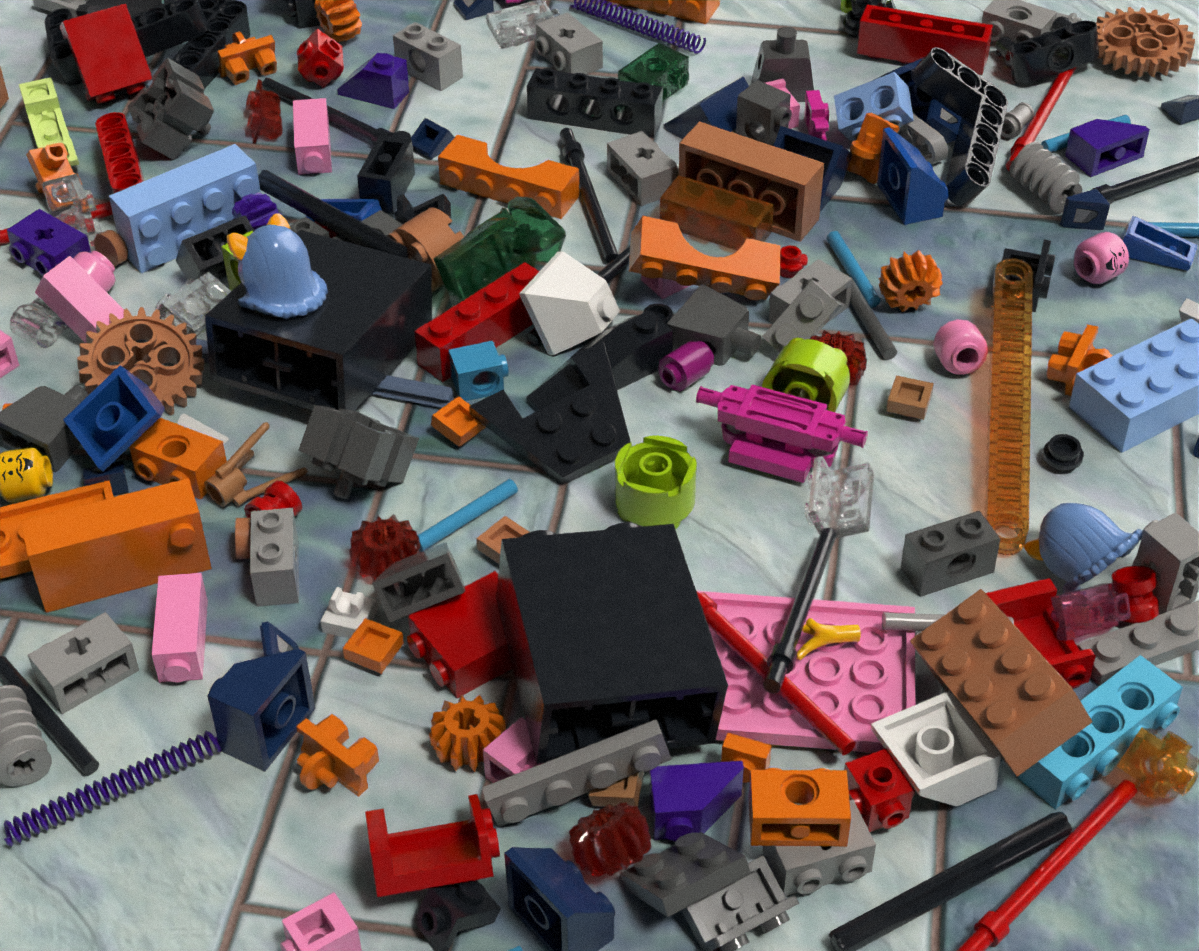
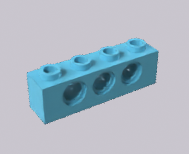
M1139 655L1081 700L1082 705L1093 722L1017 778L1055 810L1069 798L1073 801L1077 800L1085 793L1094 778L1099 774L1103 776L1110 774L1124 754L1129 750L1136 752L1141 749L1154 730L1159 726L1165 729L1176 719L1180 712V707L1177 704L1183 687L1143 656Z

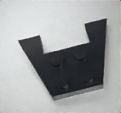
M604 340L571 356V365L586 385L585 388L522 418L503 389L470 405V415L562 485L616 459L620 449L631 441Z

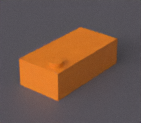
M189 478L20 521L28 559L46 613L157 584L158 576L192 574L212 569L199 509Z

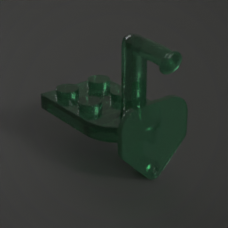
M515 197L509 201L508 210L501 208L499 213L468 232L464 238L433 259L453 306L524 262L533 268L536 261L548 263L557 252H561L566 232L534 199Z

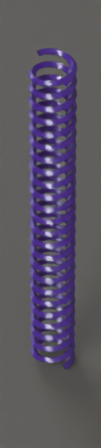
M574 0V5H570L571 8H576L592 16L601 17V19H606V21H611L622 27L626 26L628 29L631 28L633 31L636 30L643 35L647 34V36H652V38H657L668 44L678 45L679 48L689 50L695 54L700 53L706 44V38H703L702 47L699 51H696L701 42L700 35L695 36V33L690 35L689 31L685 32L684 29L680 30L679 27L674 29L673 25L669 27L668 23L664 25L663 21L659 23L657 19L653 20L652 17L648 19V16L643 17V14L638 15L637 12L633 13L632 10L628 11L627 8L623 9L622 6L617 7L616 4L612 5L611 2L607 4L606 0L603 2L602 0H595L592 9L594 0H590L587 8L588 0H584L582 6V0H579L577 4V0Z
M206 730L204 737L197 734L195 741L188 738L187 745L180 742L178 748L171 746L170 753L163 749L162 757L154 753L153 760L146 757L144 764L137 761L136 768L128 765L127 772L124 769H120L119 777L116 773L111 772L110 780L105 776L102 777L101 784L94 780L92 784L93 789L90 785L85 784L84 792L79 788H76L75 796L67 792V801L62 796H59L57 799L58 805L55 801L50 800L48 804L49 809L46 805L41 804L40 813L37 809L32 808L31 817L28 813L23 812L22 821L17 816L13 817V825L10 821L5 820L4 829L7 838L4 840L9 847H12V833L16 841L21 843L20 829L25 837L30 839L29 825L34 833L39 835L40 828L37 819L43 829L48 831L49 825L46 815L52 825L57 827L58 821L55 811L61 821L66 823L67 818L64 807L70 817L75 819L76 814L72 802L78 812L83 815L85 811L81 798L88 810L92 811L93 805L90 794L97 806L101 807L102 802L98 789L105 801L110 803L111 799L107 785L113 796L119 799L115 780L124 795L128 794L124 777L131 789L136 792L137 787L133 774L140 786L145 787L141 769L148 781L153 784L154 779L149 764L158 779L162 780L158 761L165 773L170 776L171 771L166 756L176 772H179V766L175 753L183 767L187 768L188 764L183 748L192 764H196L192 745L200 759L204 761L205 757L200 741L209 756L212 757L213 752L208 737L213 742L217 752L221 753L222 750L217 737H214L211 732Z

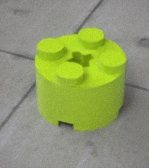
M798 337L793 338L778 354L763 380L762 387L827 404L828 411L836 412L850 382L849 369L846 364L847 357L842 350L832 348L823 342Z
M652 435L643 437V443L632 446L631 441L620 449L615 459V503L618 508V515L622 520L641 526L674 524L675 529L680 526L681 521L693 510L696 499L697 462L695 457L693 456L692 458L687 452L686 445L671 437Z

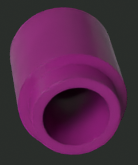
M689 341L660 360L659 376L661 381L675 391L684 390L710 372L714 364L713 352L702 341Z

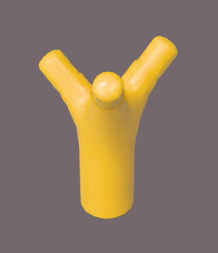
M812 618L807 619L802 631L803 633L811 634L813 638L806 642L797 652V659L802 660L809 652L827 644L859 642L861 638L859 625H823L817 623Z

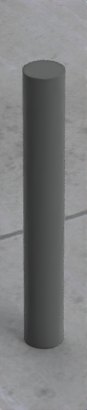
M852 279L851 305L884 359L894 358L897 354L895 346Z

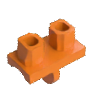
M240 31L235 32L232 35L233 43L224 45V49L218 50V72L221 78L228 76L234 85L246 82L249 79V70L256 67L261 75L264 76L276 73L277 71L275 41L272 35L258 39L255 37L245 39Z
M871 112L866 113L856 141H852L850 146L853 156L847 171L864 177L872 184L877 183L883 129L890 127L898 133L899 126Z
M61 142L29 150L26 154L38 180L35 186L39 193H44L51 210L68 204H79L85 200V196L80 188L82 186L78 174L73 172L67 159L68 152Z
M1087 324L1082 335L1064 331L1058 345V355L1052 354L1048 361L1047 379L1066 383L1065 395H1072L1076 373L1112 357L1107 349H1095L1093 346L1094 339L1098 333V326Z
M331 714L317 725L305 718L296 726L297 732L303 735L301 754L297 758V764L302 767L300 773L302 785L311 790L323 784L332 788L338 781L358 797L368 789L366 774L379 762L378 749L375 744L363 737L347 749L342 744L349 738L348 728L334 714Z

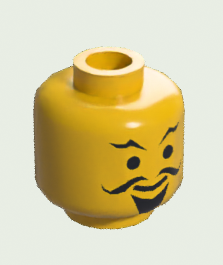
M30 447L0 453V494L7 502L15 503L43 497L46 494L47 488L53 485L51 462L48 456H42L37 449Z

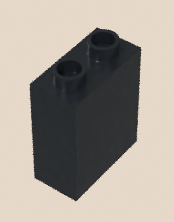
M300 230L296 234L302 239L307 248L311 270L320 275V278L327 285L328 293L326 300L320 308L312 313H307L305 316H296L288 319L264 315L257 310L241 307L238 304V299L246 294L245 287L241 282L205 314L211 380L313 410L314 405L331 407L336 410L340 408L355 411L381 381L386 378V375H389L416 346L415 330L432 320L431 264Z
M625 522L612 525L605 530L556 534L548 530H536L526 533L519 538L502 539L496 601L536 764L546 763L656 719L668 749L715 743L728 683L674 524L641 527L635 523Z

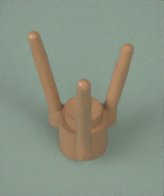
M264 422L225 464L215 470V474L204 482V486L209 496L218 505L225 507L233 501L239 507L248 499L264 493L265 489L274 481L291 482L306 475L308 469L303 467L246 491L243 487L247 485V480L240 469L254 456V451L250 449L269 429V423Z

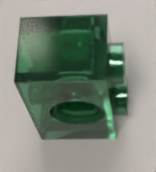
M658 43L618 71V80L634 83L645 82L650 85L663 87V103L688 84L690 76L688 71L689 56Z

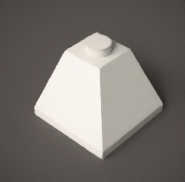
M563 251L557 252L519 293L548 355H556L602 333L620 312L607 281Z
M951 691L871 723L872 732L883 747L888 750L919 796L957 807L996 790L1001 754Z

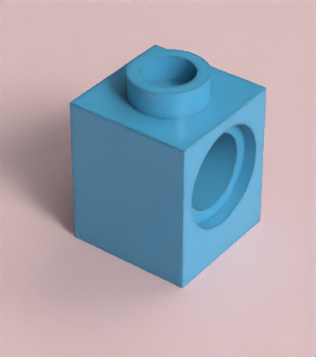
M493 340L449 349L451 379L457 395L463 400L469 401L491 396L504 389L503 377L509 376L508 364L504 354L498 355Z

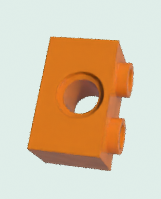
M159 418L129 447L135 473L141 478L162 485L189 478L194 496L200 500L207 494L204 482L215 474V470L227 462L223 441L163 418Z
M779 768L750 770L748 802L751 846L847 847L851 823L847 770H829L825 768L814 770H782Z

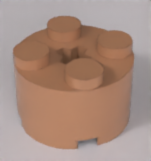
M437 208L427 209L387 235L407 247L408 259L431 264L432 292L461 274L471 262V254L465 237L461 231L456 234L448 225L452 220Z

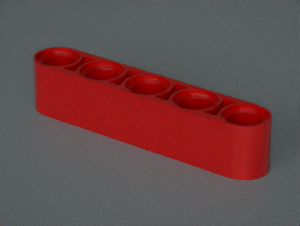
M113 112L98 118L95 125L113 194L143 182V173L125 115L120 112Z

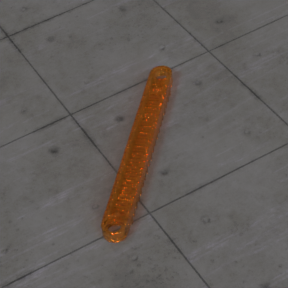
M1005 259L997 264L993 279L991 304L990 383L988 390L987 474L985 481L986 500L984 517L995 532L1001 527H1007L1017 533V536L1014 538H1003L998 535L1001 538L998 554L1002 555L1019 553L1024 548L1029 531L1033 272L1028 263L1019 259ZM1012 274L1019 276L1022 280L1010 281L1005 279L1004 276Z

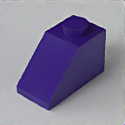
M376 53L337 89V93L340 96L395 109L409 93L407 60L387 53Z
M1095 119L1070 129L1065 157L1087 175L1093 177L1144 157L1150 129L1142 125Z
M743 761L657 766L650 770L649 795L654 840L669 839L676 841L681 836L689 833H705L742 796Z

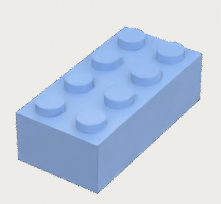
M233 144L109 195L117 233L122 237L127 246V258L140 273H144L176 259L182 240L233 220L232 208L235 202L242 200V197L251 193L256 194L258 192L261 193L256 163L236 144Z
M1191 318L1076 373L1069 408L1121 453L1198 415L1199 324Z

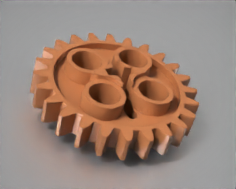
M1128 7L1127 12H1123L1120 9H1116L1115 14L1105 12V17L1098 16L1097 22H1095L1098 31V58H1103L1102 64L1112 63V70L1114 71L1124 68L1127 75L1131 71H1136L1139 77L1143 75V72H1148L1150 76L1155 77L1158 71L1166 76L1169 69L1178 72L1179 66L1186 67L1187 61H1191L1195 39H1192L1194 33L1188 31V25H1179V18L1170 20L1169 13L1162 16L1157 15L1158 10L1156 9L1151 13H1147L1144 7H1141L1139 12H1135L1131 7Z
M140 307L138 315L132 316L126 308L124 309L122 319H118L114 314L110 313L109 325L97 321L96 333L86 332V343H80V356L77 357L80 383H85V390L90 394L121 365L147 384L165 407V411L169 415H174V403L185 408L187 406V395L195 397L197 395V385H202V371H204L202 346L196 345L197 335L195 333L187 334V324L185 322L176 327L174 326V315L171 314L165 320L160 319V311L158 309L150 317L146 316L144 308ZM141 339H142V340H146L147 342H145V343H139V342H136V340H141ZM109 362H119L120 364L113 366V365H108L107 363H109ZM164 363H173V364H175V365H174V366H164V365H162V364H164Z

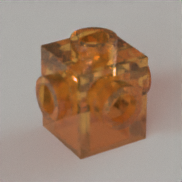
M1141 727L1117 767L1136 779L1134 787L1156 801L1160 796L1162 798H1177L1179 794L1182 796L1186 795L1199 776V773L1195 771L1199 764V759L1189 752L1193 746L1171 731H1168L1164 736L1151 728Z

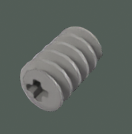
M1032 142L1026 145L1010 166L1011 177L1022 184L1028 191H1031L1034 196L1040 198V201L1056 213L1063 212L1066 197L1082 193V186L1079 184V174L1074 170H1070L1067 164L1061 163L1057 156H1052V153L1048 149H1044L1039 142Z
M14 685L0 686V783L16 787L29 785L40 780L49 771L52 757L47 751V744L42 739V732L37 726V720L32 714V708L27 702V696L24 691Z

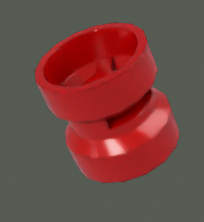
M276 480L265 489L264 496L251 500L245 505L244 510L246 517L251 518V511L293 508L294 517H296L302 511V502L297 493L288 484Z
M1128 566L1117 569L1112 573V588L1118 593V598L1114 602L1117 619L1129 623H1139L1152 620L1158 616V599L1152 592L1157 585L1156 573L1153 569L1145 566Z

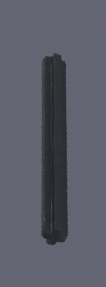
M262 170L260 175H258L260 190L354 243L409 258L406 246L268 170Z
M1059 811L1051 813L832 930L829 934V940L834 951H856L1067 837L1072 832V826L1068 822L1067 816Z

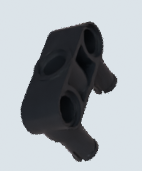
M1061 16L1052 23V28L1055 30L1045 32L1017 44L1009 37L1000 38L995 44L996 54L1005 59L1007 67L1012 71L1014 82L1019 84L1033 83L1097 59L1099 57L1097 24L1087 20L1073 23L1067 17Z

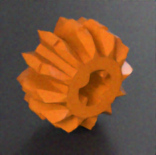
M315 0L316 17L319 19L320 26L327 36L336 42H341L344 40L348 41L360 34L362 22L359 18L360 13L357 10L356 3L353 0Z
M919 250L912 255H908L904 251L902 257L898 259L890 257V264L881 267V277L878 278L881 294L884 295L890 308L899 307L902 312L906 311L909 307H913L917 311L919 305H931V298L940 295V286L943 284L942 274L935 260L932 259L931 255H922Z
M461 694L458 703L453 704L444 700L442 711L433 713L429 737L430 744L433 746V750H436L440 763L451 761L455 771L463 765H469L475 772L478 763H484L483 749L506 730V722L503 720V716L499 715V709L495 703L484 705V700L480 695L473 701H467Z

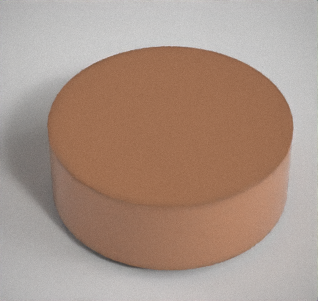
M106 230L95 237L94 245L96 251L104 255L114 267L127 260V246L117 232Z
M236 518V559H250L251 518Z

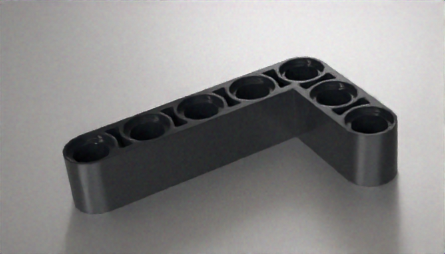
M171 0L130 16L145 58L203 35L209 28V23L198 0ZM61 8L47 15L44 22L50 57L67 85H77L83 81L68 40L63 38L60 30V25L63 21L74 17L69 9Z
M198 0L209 23V28L203 35L189 40L172 59L174 62L198 75L204 89L219 73L218 50L224 49V45L233 43L232 35L235 32L240 31L245 39H248L251 35L247 7L241 1Z
M935 47L912 70L911 78L922 91L961 117L945 184L948 189V199L954 205L964 208L987 188L991 182L1008 100L1004 93L995 85L943 49Z

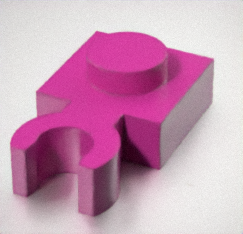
M819 90L806 91L804 120L808 134L827 141L826 131H829L828 103H823Z

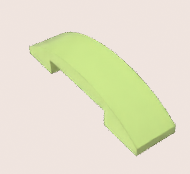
M52 78L19 84L37 149L61 142L68 152L67 159L70 166L79 165L72 139L69 136Z

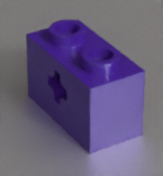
M41 209L36 210L7 229L11 255L16 261L25 263L37 270L42 276L69 256L74 258L79 252L85 251L91 253L86 234Z

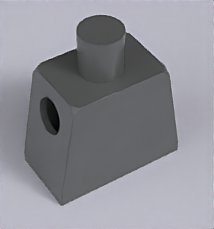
M792 27L779 28L776 40H765L760 45L751 85L757 80L766 83L783 78L786 81V89L796 101L805 102L806 91L814 90L808 42L806 40H796L797 31Z
M703 284L699 286L667 323L673 330L672 352L689 341H702L713 352L714 365L718 366L725 365L736 350L754 356L761 343V335L748 330L749 310L747 307Z
M78 385L73 386L65 394H61L46 386L37 387L0 411V446L9 451L30 447L35 448L42 456H48L52 470L56 473L80 445V442L63 419L89 395L88 392Z
M447 542L393 563L372 582L389 622L465 592L462 576ZM394 583H398L401 592L400 596L394 587Z

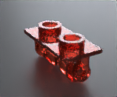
M258 79L255 91H249L246 100V110L250 111L247 129L252 131L253 144H256L258 136L277 139L283 132L280 116V98L273 91L263 90L262 80Z

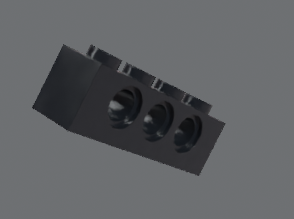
M536 68L526 86L528 119L629 135L643 131L649 138H655L662 121L663 87L654 86L645 82L621 81L616 78L587 76L583 73L560 72L551 68Z

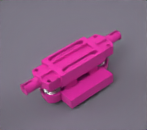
M730 385L721 393L700 386L696 395V403L717 408L718 422H722L723 439L732 445L729 450L728 462L804 483L811 467L816 469L831 467L838 450V444L841 441L864 448L867 440L868 431L845 426V415L828 411L827 404L764 387L751 385L749 389Z

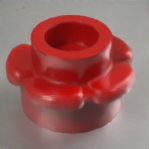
M789 245L780 249V276L792 278L807 265L808 258L806 254H802L798 247Z

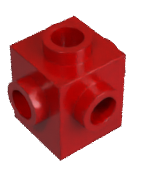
M316 29L297 49L298 71L307 81L315 82L324 88L331 80H336L343 72L342 45L319 29Z
M887 749L845 763L844 770H847L849 800H854L869 832L883 827L886 829L894 828L909 818L915 789Z

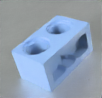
M895 72L834 95L838 130L851 142L856 141L866 113L871 112L899 126V128L904 124L914 121L909 87Z

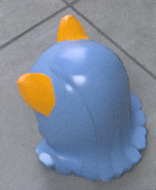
M279 213L272 215L266 226L257 228L247 237L238 233L227 235L229 249L234 257L239 260L238 274L246 290V294L238 299V304L241 307L257 310L264 315L288 319L296 316H305L307 313H312L323 305L328 293L327 285L320 278V275L311 270L307 248L302 239L290 229L288 222Z
M1061 503L1051 509L1043 518L1039 538L1029 541L1023 546L1030 557L1044 561L1052 574L1066 581L1062 587V593L1068 599H1075L1080 597L1081 584L1097 576L1107 566L1111 565L1116 558H1123L1130 554L1141 540L1143 532L1141 529H1137L1132 533L1122 531L1105 513L1090 505Z

